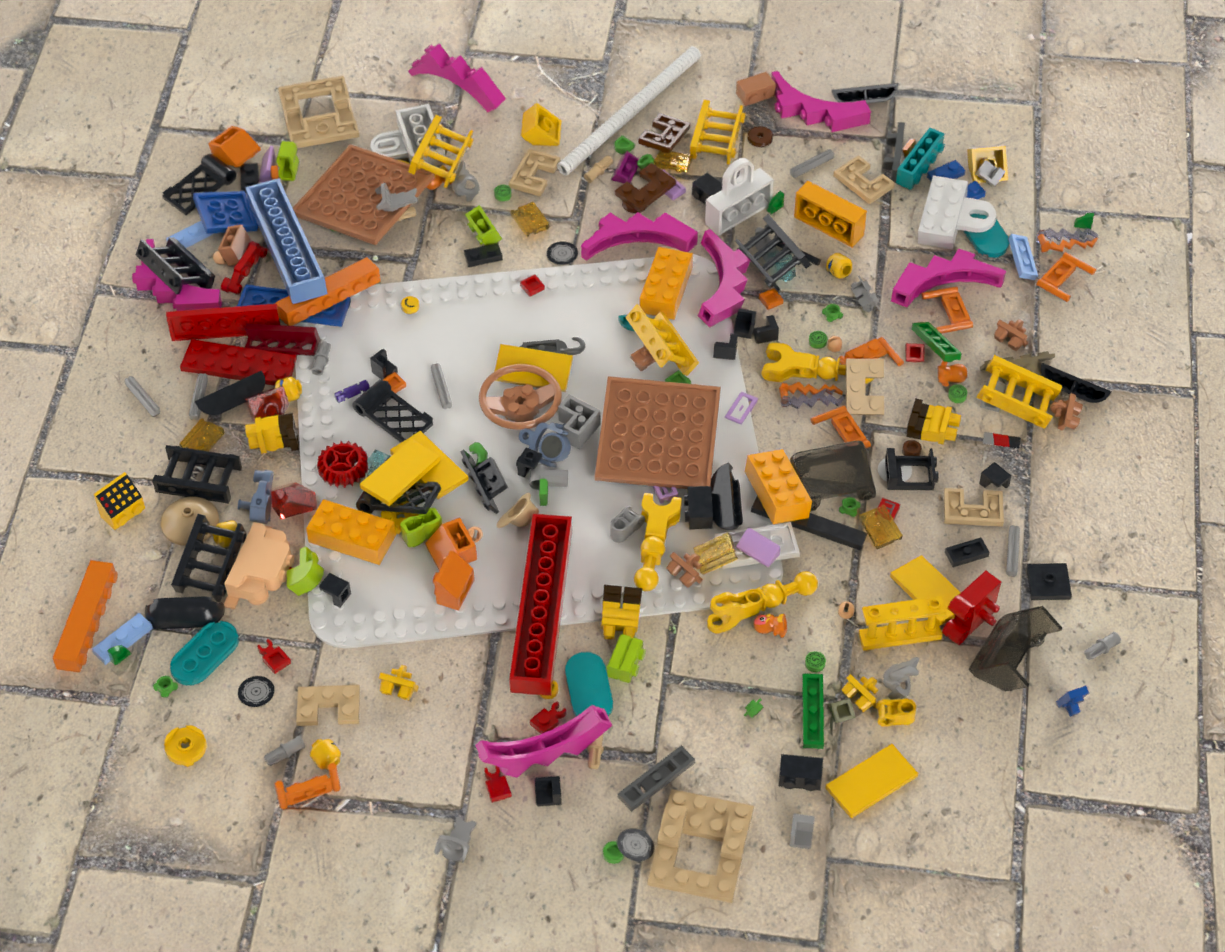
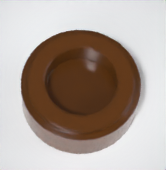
M908 440L903 444L902 453L904 456H920L922 446L918 441Z

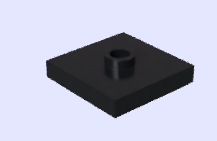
M1067 563L1027 564L1026 569L1031 600H1071L1072 593Z

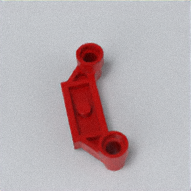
M250 241L246 252L234 267L231 279L225 277L220 289L227 293L231 292L239 295L242 291V280L249 275L251 267L257 264L260 257H266L268 249L259 246L257 242Z

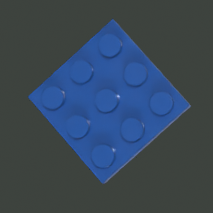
M245 191L194 193L193 200L206 234L225 233L229 226L243 225L246 232L258 230V224Z

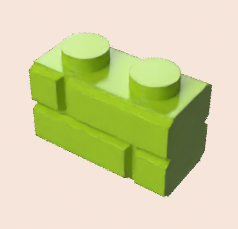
M624 634L620 635L607 665V675L609 678L629 683L633 676H637L639 671L638 662L639 660L643 661L646 653L641 639L631 638V636Z

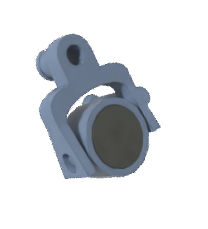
M553 422L550 424L540 423L535 431L525 428L519 433V440L529 445V449L538 452L539 446V452L543 457L540 463L556 468L557 464L552 461L560 462L565 460L571 450L570 441L564 436L569 433L563 430L565 424ZM547 429H550V430H553V431H555V432H558V433H553V432L547 433V434H545V435L542 437V435L544 434V432H545Z
M255 470L253 481L255 483L259 482L256 493L253 494L251 502L241 501V499L238 501V510L240 508L250 510L249 518L251 522L267 524L268 521L270 522L271 488L274 472L271 470Z

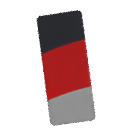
M984 432L983 444L1019 449L1021 438Z

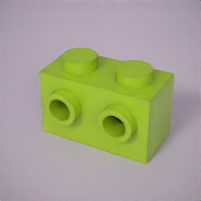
M480 205L465 214L469 220L467 225L473 233L475 231L478 233L475 237L481 245L483 243L485 245L495 244L502 240V237Z

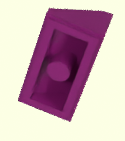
M627 151L621 157L610 180L623 184L626 181L631 183L638 168L637 163L639 159Z

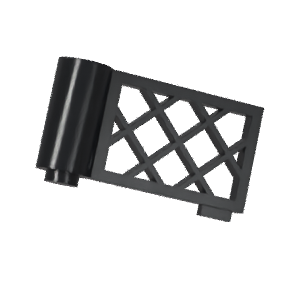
M207 154L201 159V165L175 186L167 188L163 192L162 197L187 216L196 208L193 200L195 192H216L224 184H232L236 179L237 173L213 154ZM200 172L205 174L203 178H196ZM204 182V187H195V183ZM207 182H216L214 186H207ZM192 183V188H183L185 184ZM183 193H191V197L182 198ZM173 194H179V198L171 199L170 197ZM191 202L187 208L182 207V203Z
M378 380L352 403L354 410L360 416L368 417L399 442L406 440L401 436V432H413L414 435L421 431L424 434L433 426V418L426 412L422 414L391 390V385L385 380ZM390 399H394L398 402V406H387V402ZM408 410L412 413V416H401L400 411ZM377 411H385V417H376L373 414ZM387 411H398V417H387ZM401 421H412V427H401ZM414 421L426 423L423 427H414ZM387 422H399V428H391L387 425Z
M438 482L415 483L407 490L416 489L415 491L408 494L405 492L404 496L399 497L390 506L382 504L380 500L363 491L356 502V507L359 511L372 514L374 510L427 514L441 487ZM432 491L431 493L423 495L424 492ZM418 495L421 496L420 498L415 499L413 501L410 500L411 498H414ZM405 501H408L407 504L398 505V504H400V503H403V502H405ZM425 502L423 507H415L416 505Z

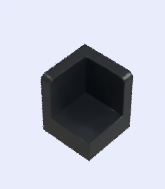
M739 308L733 334H738V337L751 339L755 327L756 311Z
M774 315L767 316L766 326L757 327L753 330L757 344L778 340L779 327Z
M730 334L729 343L716 342L714 344L713 358L735 360L738 334Z
M381 349L370 358L372 373L381 380L394 372H398V368L387 360L385 349Z
M994 462L981 472L979 484L984 488L991 483L996 487L1002 485L1008 488L1012 475Z
M331 573L319 585L321 591L332 595L333 604L339 608L351 595L350 583Z
M560 776L535 778L536 805L538 807L562 805Z

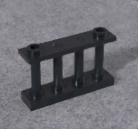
M767 214L763 218L766 225L761 232L745 245L738 239L735 242L739 246L737 249H740L766 278L764 281L769 288L774 287L778 292L780 288L775 283L796 265L802 264L807 269L811 266V263L780 226ZM774 233V239L752 256L749 250L768 234ZM784 244L783 249L763 266L757 262L775 246ZM787 254L794 255L793 259L774 275L770 276L767 273L771 267Z
M175 237L168 238L166 247L152 248L144 240H140L136 256L176 294H180L182 286L186 284L196 283L201 288H212L216 276ZM160 254H166L168 257L162 258ZM169 264H176L178 267H172ZM180 274H187L189 277H182Z
M166 445L165 449L170 461L163 476L154 475L152 482L155 492L182 497H200L208 501L229 504L231 495L227 483L232 470H242L240 456ZM178 461L188 463L181 479L172 477ZM196 464L206 465L201 481L190 480ZM214 467L225 468L219 484L208 483Z
M197 514L171 583L174 590L183 594L185 588L189 586L213 592L212 596L216 602H220L227 592L224 583L234 565L241 544L245 542L247 536L243 525L238 523L235 531L211 526L205 515ZM210 533L232 538L229 549L203 543L205 534ZM205 551L226 557L221 567L197 561L198 553ZM200 569L219 574L216 584L190 579L191 571Z

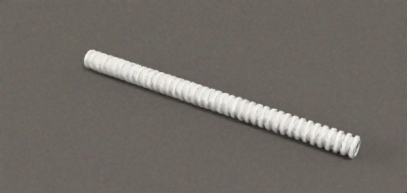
M691 46L628 103L588 136L585 141L571 151L568 156L562 159L557 164L559 172L565 176L569 175L613 134L620 130L623 125L630 121L633 116L639 113L675 79L700 59V51L696 47Z

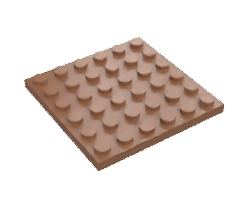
M350 144L297 202L293 210L297 218L377 245L411 204L398 208L395 211L378 210L376 206L381 202L382 194H376L375 189L380 187L382 183L387 184L390 194L408 192L416 188L417 193L415 196L418 197L435 176L434 173L422 168L421 170L417 169L415 175L408 172L410 167L408 163Z
M608 376L595 481L668 488L676 487L679 489L710 486L721 387Z

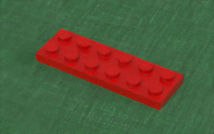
M277 304L166 312L172 341L248 336L245 331L247 323L281 325Z
M191 339L180 369L183 372L205 373L209 376L242 380L262 370L265 376V384L275 386L277 380L292 376L297 355Z

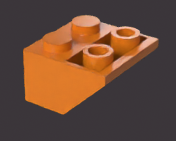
M235 126L229 127L208 143L211 153L225 164L236 168L242 166L243 163L254 157L261 150L260 146L244 129Z
M460 517L442 524L425 543L439 571L443 558L447 557L450 550L457 553L467 563L477 560L476 545Z
M450 550L447 557L443 558L440 571L436 572L433 577V583L435 584L434 595H436L437 604L459 611L475 580L474 569L452 550Z

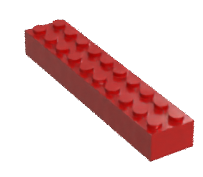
M533 514L509 678L510 693L551 696L572 538V516Z

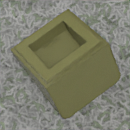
M850 698L828 704L835 723L856 718Z

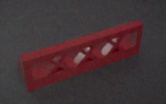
M249 323L245 327L248 335L246 348L291 355L315 356L320 341L316 327ZM253 341H261V344L251 346ZM272 342H278V345L268 347ZM290 343H295V344H296V345L293 346L292 348H286V347H285L286 345H288V344H290ZM312 344L311 349H303L302 347Z

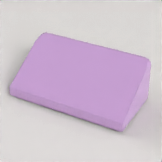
M273 146L269 147L262 158L259 182L272 180L271 167L275 166L276 159Z
M751 528L745 531L736 546L737 549L766 567H769L780 555L779 545Z

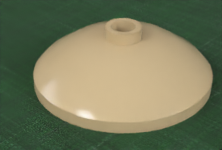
M186 497L173 502L165 509L161 517V529L164 536L175 544L186 546L197 514L205 515L211 526H216L219 523V514L216 507L210 501L200 497ZM205 534L203 542L209 539L213 534Z

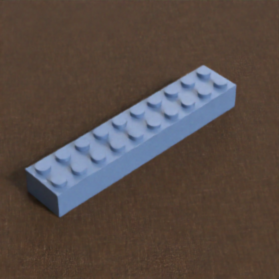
M280 179L245 187L255 219L292 304L327 295L324 275Z

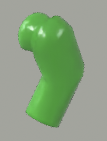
M474 442L469 446V451L478 456L476 466L487 460L488 452L481 443Z

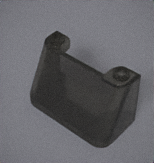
M857 440L800 451L793 454L790 458L794 470L812 500L810 512L815 511L820 506L822 499L857 493L858 498L865 501L876 497L866 448L862 441Z

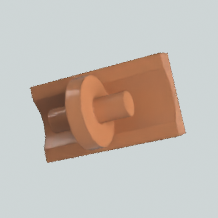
M1021 319L1016 322L1011 320L1009 324L1002 320L997 322V330L994 333V338L997 341L1003 342L1006 337H1009L1011 340L1008 346L1014 351H1017L1021 346L1026 347L1028 341H1026L1027 335L1024 334L1026 329L1022 327L1024 322Z
M645 345L630 356L640 371H644L649 365L656 362Z
M1072 393L1067 401L1058 400V402H1054L1051 405L1052 413L1059 417L1057 428L1063 430L1066 426L1075 430L1080 423V418L1076 416L1081 413L1083 404L1076 402V395Z
M675 552L670 555L672 561L666 569L673 576H676L683 570L685 573L679 580L687 588L695 582L700 584L703 581L699 573L693 569L694 567L697 570L701 568V564L698 563L700 560L698 554L694 553L690 556L686 553L684 555V559L687 560L686 562Z

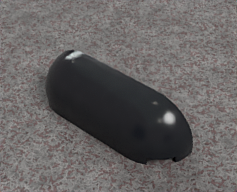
M898 83L834 89L831 91L837 102L865 100L866 103H876L890 100L898 90Z
M1042 363L1041 365L1042 377L1062 385V392L1072 393L1077 398L1086 402H1102L1112 393L1108 389Z
M261 370L196 400L195 404L200 411L207 415L222 414L258 397L265 388V376Z
M729 462L715 471L710 484L713 521L718 527L725 530L737 529L743 523L740 484L738 479H734L731 472L733 467Z
M206 596L154 599L152 604L145 606V618L152 624V627L157 629L203 628L211 622L218 623L225 613V606L222 602L211 601L212 597Z

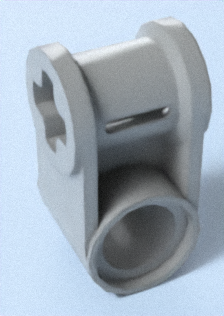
M626 506L611 521V539L618 543L624 542L643 525L645 516L642 514L638 515L632 511L630 506Z

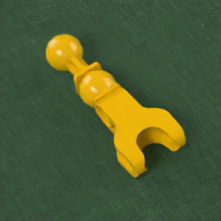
M770 343L766 348V355L770 360L777 362L766 363L761 371V375L765 380L773 382H783L791 377L817 379V375L825 380L835 377V381H838L839 375L846 376V365H840V358L837 361L829 356L819 359V355L795 352L789 345L784 343ZM865 378V384L872 382L874 378Z
M644 493L641 514L645 516L647 526L645 539L640 546L641 562L644 564L634 575L635 586L643 588L642 591L644 592L655 589L659 582V576L654 569L655 565H660L661 558L665 552L664 544L668 528L676 525L680 520L682 498L673 497L669 504L660 506L653 501V494Z
M802 571L795 576L793 582L782 585L780 580H776L775 584H765L761 588L758 587L757 589H750L737 594L725 592L714 596L710 603V608L714 613L708 617L707 628L712 633H722L732 629L740 621L757 615L761 610L765 611L766 607L776 608L780 604H786V599L789 595L795 593L803 596L812 595L818 588L817 577L812 572ZM722 620L721 625L713 624V622Z

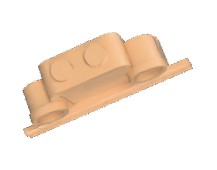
M253 523L224 583L228 594L224 602L226 608L235 609L240 598L247 599L253 605L263 604L269 597L268 590L276 591L281 587L282 582L286 581L287 570L294 563V555L291 554L289 542L283 531L273 529L261 523Z

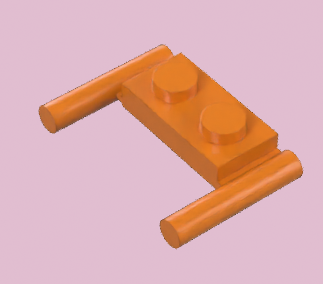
M1065 252L1046 274L1037 281L1036 285L1068 302L1071 296L1058 288L1076 270V267L1091 275L1095 274L1096 268Z
M957 286L923 292L921 294L923 300L941 297V302L951 323L950 325L936 327L941 334L973 328V322L970 320Z
M883 337L878 338V340L875 338L845 352V356L839 357L841 365H846V359H878L886 354L898 366L904 363Z
M845 405L810 418L812 425L831 419L832 425L848 447L834 453L836 460L871 447L870 441L866 439Z
M330 763L328 765L330 778L326 774L315 776L311 780L302 783H294L286 788V793L283 782L276 781L275 789L280 808L286 809L288 805L329 793L332 790L338 792L341 786L336 764Z

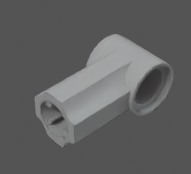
M538 464L534 470L531 469L529 485L535 490H540V479H547L548 486L567 487L568 470L548 469L546 466Z

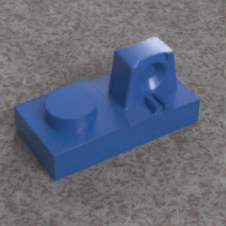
M1087 686L1066 692L1056 701L1058 708L1066 707L1070 717L1079 714L1081 711L1078 704L1085 701L1084 697L1089 694Z

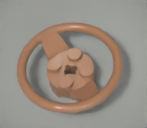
M528 364L509 365L496 370L483 382L479 392V404L485 416L493 423L513 430L531 429L537 427L540 423L547 422L557 412L562 398L557 380L546 370ZM512 372H531L549 382L548 385L533 390L531 385L515 386L505 389L503 397H486L489 387L496 379ZM553 401L552 406L544 415L534 419L537 413L539 414V409ZM495 414H497V415H502V416H504L507 420L501 419L500 417L496 416Z

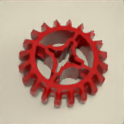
M340 441V444L333 442L332 447L326 446V450H321V455L318 456L317 469L320 477L324 480V483L328 482L330 486L335 484L337 488L340 485L346 488L349 484L353 487L354 482L360 483V478L364 479L365 473H368L369 459L366 451H364L362 446L358 447L356 443L351 445L349 441L346 444Z

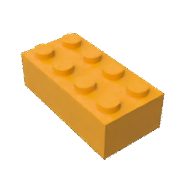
M807 181L796 192L794 218L852 248L864 236L867 214L865 209L810 181Z
M658 246L640 296V307L645 314L657 316L659 312L665 313L668 319L675 320L693 268V253Z
M780 449L747 455L744 472L772 524L809 518L812 500L784 450Z
M325 499L322 500L306 528L309 543L377 565L381 564L396 537L394 521Z

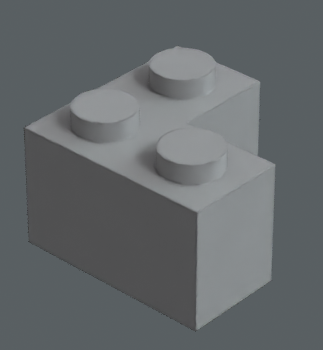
M568 395L558 406L559 421L565 424L563 430L569 432L568 435L564 436L569 439L572 446L580 450L601 425L600 410L571 395Z

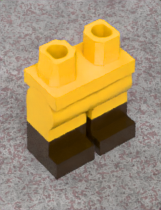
M915 398L907 425L906 437L938 442V444L943 445L945 440L955 441L958 429L951 428L949 425L959 427L961 415L952 413V407L947 406L945 408L940 405L924 404L923 400Z
M293 413L262 419L257 417L255 418V424L245 425L250 449L260 448L261 454L291 447V451L299 450L298 433Z
M604 585L601 624L604 639H614L615 631H623L624 635L631 636V638L635 636V632L638 629L643 588L624 587L623 606L620 608L622 586Z

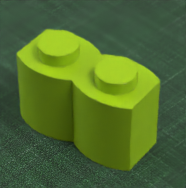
M282 141L276 158L277 165L279 166V177L284 181H294L296 178L299 158L296 155L297 146L294 142Z
M430 508L427 514L412 516L401 522L402 539L408 547L422 544L442 525V518L435 508Z

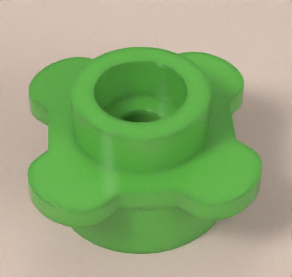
M829 304L822 310V314L827 317L829 322L843 318V313L840 312V307L836 304Z
M844 498L842 506L839 507V512L855 517L857 516V509L860 508L861 504L855 498Z
M162 676L153 685L155 691H159L161 696L165 698L173 690L178 689V684L173 682L170 676Z
M760 698L757 702L753 699L745 707L747 711L744 716L755 717L763 709V706L760 704L762 699Z

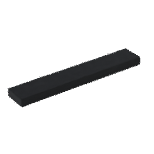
M757 495L751 507V512L769 518ZM810 513L809 518L790 521L792 527L860 551L868 534Z

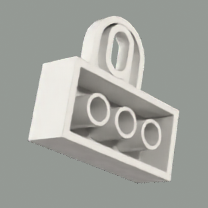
M429 104L396 110L399 130L375 136L370 144L371 151L396 160L408 158L411 163L434 119ZM436 134V138L441 140L440 134ZM394 145L391 148L379 149L380 147ZM435 145L429 146L431 151L445 156V149ZM428 156L423 158L424 162L435 167L446 165Z
M740 158L736 160L724 173L722 190L706 199L705 224L719 236L765 209L773 197L774 179L761 168L754 171V165L748 159Z
M933 176L918 230V244L953 250L958 230L979 233L992 228L996 220L995 208L987 201L966 198L968 181ZM975 213L986 215L988 218L979 219L973 218L970 215Z

